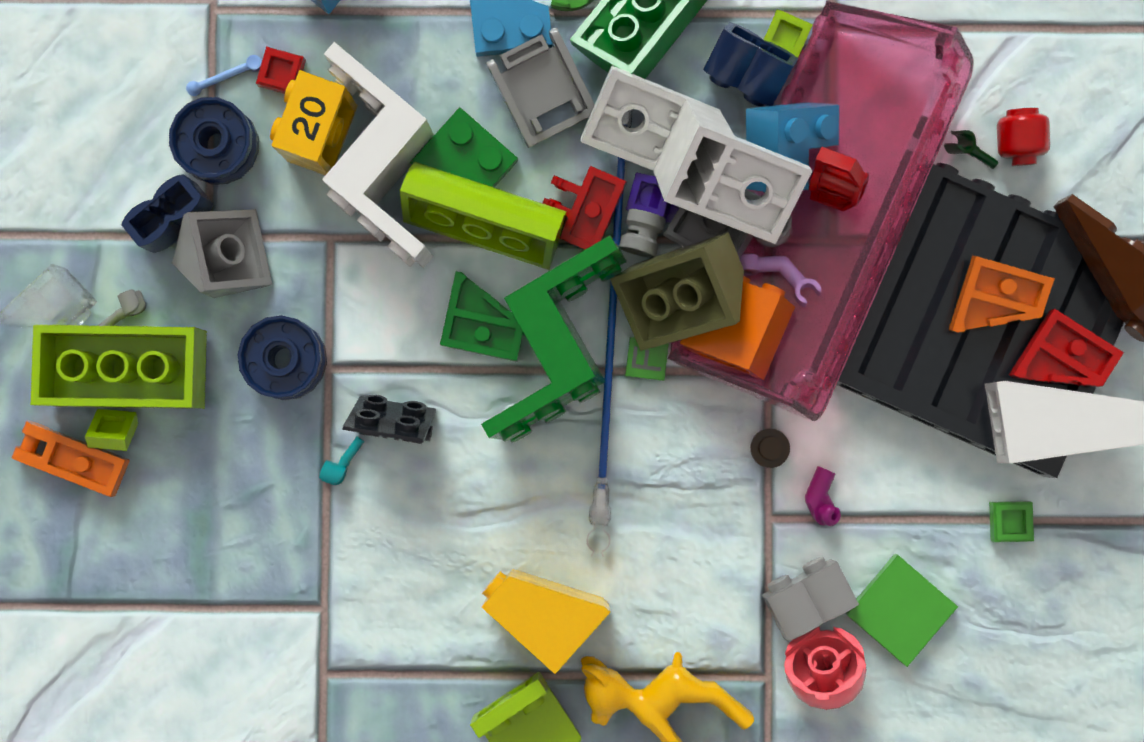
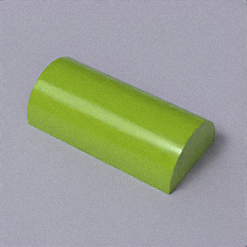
M414 162L411 165L400 189L404 223L550 270L564 227L567 211L418 162Z

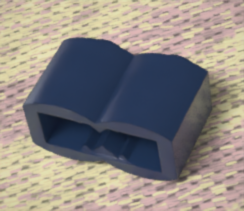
M729 22L724 27L703 70L710 75L709 79L714 84L723 88H730V86L738 88L744 93L743 97L751 104L759 107L764 105L773 106L799 58L784 48L763 40L752 31Z
M184 174L177 175L164 182L158 188L152 200L144 201L133 207L124 217L121 226L139 247L152 253H157L167 249L176 242L184 214L188 212L211 211L213 203L196 182Z

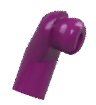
M817 466L805 494V503L813 519L818 524L834 526L839 522L841 512L838 507L834 506L828 491L836 474Z

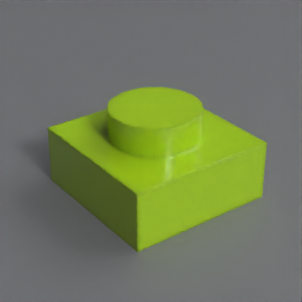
M777 9L763 40L784 48L798 58L813 24Z
M97 409L85 435L87 447L127 451L139 424L137 413Z

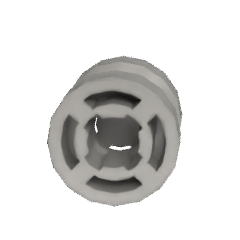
M629 209L626 219L628 230L626 234L622 235L619 248L625 252L642 257H656L659 248L656 240L658 234L663 232L666 219L651 212Z

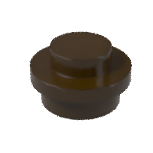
M764 429L753 437L750 444V452L754 461L760 466L775 468L787 460L790 453V443L781 431Z

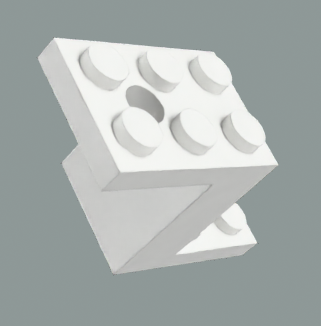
M333 42L324 53L331 65L328 71L336 78V83L347 88L351 96L358 92L360 99L366 103L364 106L376 117L322 179L330 188L326 195L349 216H352L355 212L359 213L361 216L357 221L380 242L385 236L391 240L387 247L411 267L414 262H417L424 268L434 256L423 243L377 206V204L411 166V160L434 136L432 129L425 117L338 44Z
M611 66L581 136V142L653 170L665 202L774 244L777 243L812 173L808 165L734 136L720 109L614 66ZM631 109H637L644 114L642 123L635 128H628L622 124L623 115ZM763 182L766 184V192L761 198L750 200L745 197V190L749 184Z

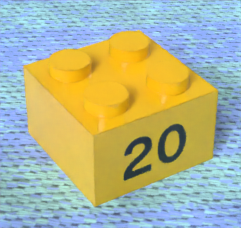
M299 70L296 80H291L286 88L284 102L287 104L282 118L277 117L272 125L270 139L273 142L271 146L287 162L326 175L339 158L358 105L345 86Z

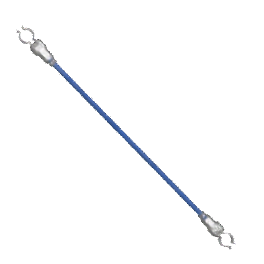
M634 109L628 110L622 117V124L628 128L632 126V113ZM618 157L617 177L624 180L625 159ZM623 194L614 213L613 240L618 247L621 240ZM611 280L599 475L596 477V484L593 489V503L589 508V521L591 525H594V529L591 532L595 531V525H604L605 527L608 526L611 520V507L609 505L610 489L606 473L617 294ZM603 527V531H604V532L608 535V537H609V544H608V546H607V548H608L609 545H610V536H609L608 532L604 530V527ZM587 536V540H586L587 546H588L589 549H590L591 551H593V553H594V550H593V549L589 546V544H588V536Z

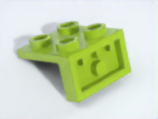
M540 671L474 714L470 723L477 737L480 738L485 735L489 742L581 741L579 731Z

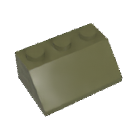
M729 232L636 263L610 278L640 351L740 322L744 269Z

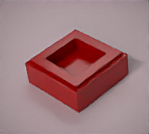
M266 47L256 81L257 86L285 94L289 82L296 80L299 70L303 71L306 59L300 55Z

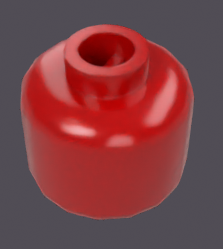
M1039 108L1007 110L1006 117L999 119L997 122L998 154L1003 158H1012V166L1037 164L1036 157L1045 155L1050 150L1049 118L1044 114H1039Z

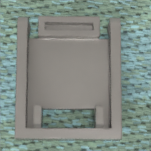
M557 28L549 31L550 39L555 45L550 49L541 34L500 55L506 69L503 73H500L498 65L493 59L486 62L528 148L589 118L595 105ZM569 101L576 115L543 131L537 117Z

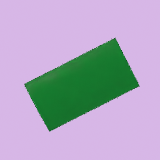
M601 0L570 38V42L607 73H609L611 66L646 79L707 0Z

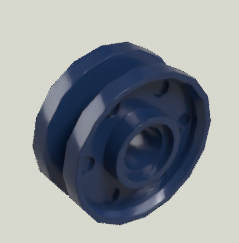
M201 97L187 103L175 115L169 129V147L174 160L196 179L211 185L229 184L241 179L253 167L259 153V136L253 122L233 103L219 97ZM221 134L220 144L214 149H208L209 138L212 135Z
M283 315L266 317L252 325L241 339L237 354L239 371L247 385L261 395L280 400L298 399L313 391L322 380L327 365L326 348L319 334L304 322ZM288 348L291 353L290 363L286 367L279 369L275 364V356L281 349Z

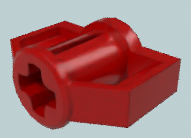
M821 147L815 159L814 171L809 183V191H811L810 200L843 212L852 207H857L866 190L869 173L863 171L857 159Z

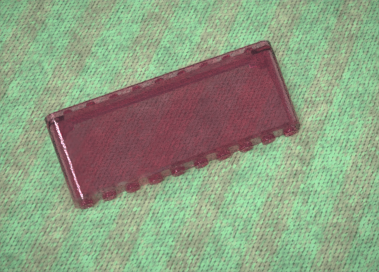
M826 1L821 14L814 21L809 42L798 57L797 69L790 84L785 87L782 93L781 105L805 102L839 105V145L824 148L857 159L863 171L869 173L866 190L859 205L844 212L810 200L811 191L809 189L803 190L791 213L792 229L787 241L777 247H767L757 242L753 236L743 253L755 254L759 257L786 256L806 279H814L820 284L821 296H818L812 288L802 289L800 293L807 301V307H802L796 302L795 290L780 272H761L754 276H745L751 280L750 284L762 288L763 283H768L786 292L784 297L795 306L764 380L698 356L680 344L681 340L671 343V352L668 356L669 360L680 366L811 421H816L822 416L830 401L969 84L974 66L973 56L958 27ZM821 148L809 149V167L812 170L809 183L814 171L815 159ZM749 190L761 197L765 194L762 191Z

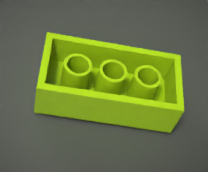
M33 325L30 405L205 409L207 331L196 327Z

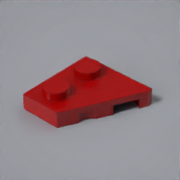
M1052 309L1045 316L1009 376L1015 379L1103 387L1124 352L1058 310Z

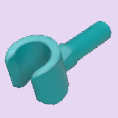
M356 436L349 448L341 456L338 464L326 460L319 478L331 485L341 484L346 477L350 461L365 441Z

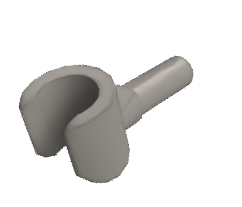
M131 289L120 293L118 299L122 308L116 310L98 326H114L126 317L145 311L146 304L141 291Z

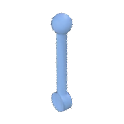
M250 55L244 64L201 82L190 81L186 86V91L191 96H198L202 89L245 71L257 72L260 70L262 60L257 55Z

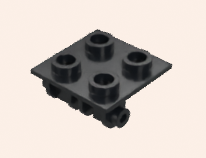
M380 395L360 396L346 419L342 430L359 432L361 435L382 436V438L386 439L390 437L394 438V440L402 439V441L422 444L424 441H431L433 426L430 425L435 416L436 408L427 407L424 403L418 401L398 403L388 401L387 398Z

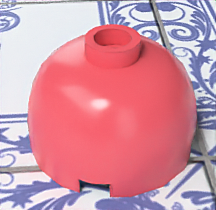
M819 626L793 639L788 644L784 663L787 681L796 696L809 706L824 710L841 708L853 701L863 689L867 671L864 651L852 634L837 627H833V631H820Z

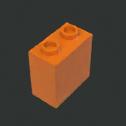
M743 276L740 322L681 339L680 344L698 356L764 380L795 306L784 297L786 293L784 290L768 283H763L762 288L750 284L751 280Z

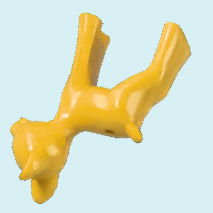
M680 652L674 654L671 665L667 666L651 683L640 690L634 689L617 671L607 668L602 661L594 656H585L581 659V670L586 676L584 684L585 699L592 710L591 721L595 724L605 726L614 713L627 708L661 742H683L667 719L681 703H711L743 730L749 728L754 722L752 712L715 681H701L683 667Z

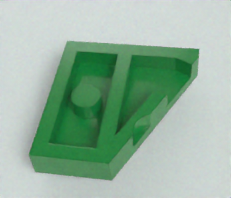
M459 107L411 160L410 164L418 162L495 188L518 162V158Z
M456 271L440 345L518 362L524 333L513 313L462 272Z

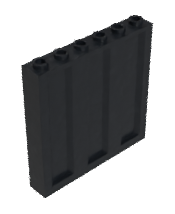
M931 163L921 171L829 382L996 456L985 390L986 383L1009 381L1094 394L1096 387L1015 379L1009 376L1049 310H1058L1113 346L1124 322L1116 316L1056 212L1050 210L1041 212L1030 207L1031 202L1021 196L1010 194L1007 197L994 191L995 186L981 179H972L971 181L958 175L959 171L951 165L945 163H937L935 165ZM972 255L1055 278L1042 318L1012 321L992 327L984 326L959 333L949 330ZM1067 456L1013 464L1042 477L1058 478Z

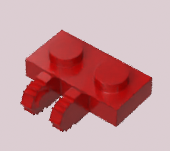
M592 166L589 167L582 186L554 175L551 184L565 192L570 191L577 194V198L572 209L563 206L561 202L552 198H544L543 204L567 211L566 217L568 219L559 239L586 250L603 240L627 181Z

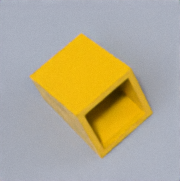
M512 569L507 575L500 571L482 592L487 598L481 608L554 674L559 671L610 614L609 603L603 597Z

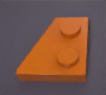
M972 255L949 330L959 333L984 326L992 327L1012 321L1042 318L1055 278Z

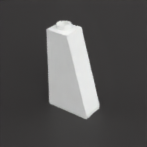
M1009 381L985 384L997 463L1011 464L1144 445V401Z

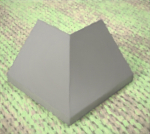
M256 209L188 212L184 214L172 264L200 293L212 298H218L272 285Z

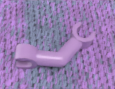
M742 254L740 262L744 269L743 276H754L761 272H780L795 290L796 302L802 307H807V301L800 293L802 289L812 288L818 296H821L820 284L814 279H806L786 256L759 257L755 254Z

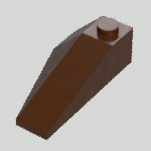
M1071 194L1059 200L1053 207L1113 311L1126 324L1124 326L1126 332L1136 340L1144 342V244L1138 239L1134 242L1131 239L1121 238L1116 235L1117 227L1111 220L1075 195Z

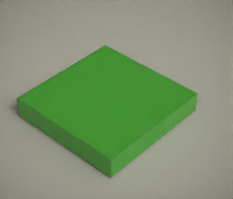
M894 554L856 598L859 605L845 614L903 665L908 667L958 606L898 554Z

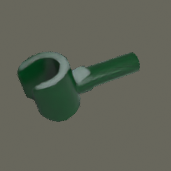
M951 131V134L957 137L958 144L945 143L944 148L947 153L969 154L991 169L998 165V160L976 145V137L972 131Z

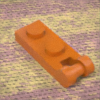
M28 420L25 422L22 430L25 436L21 446L15 447L12 459L106 496H116L129 464V459L103 449L88 448L87 443L54 431L42 424ZM40 440L47 442L42 455L36 452Z

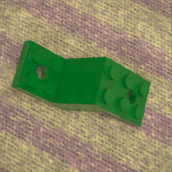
M610 235L504 298L551 383L483 422L481 425L488 438L499 439L504 442L508 440L511 443L516 442L532 432L530 428L532 424L542 420L545 423L553 421L566 412L564 406L570 402L578 400L579 403H583L600 393L598 386L606 381L560 301L565 298L568 302L573 301L588 291L586 286L599 278L602 282L607 281L622 271L620 266L626 263L627 260Z

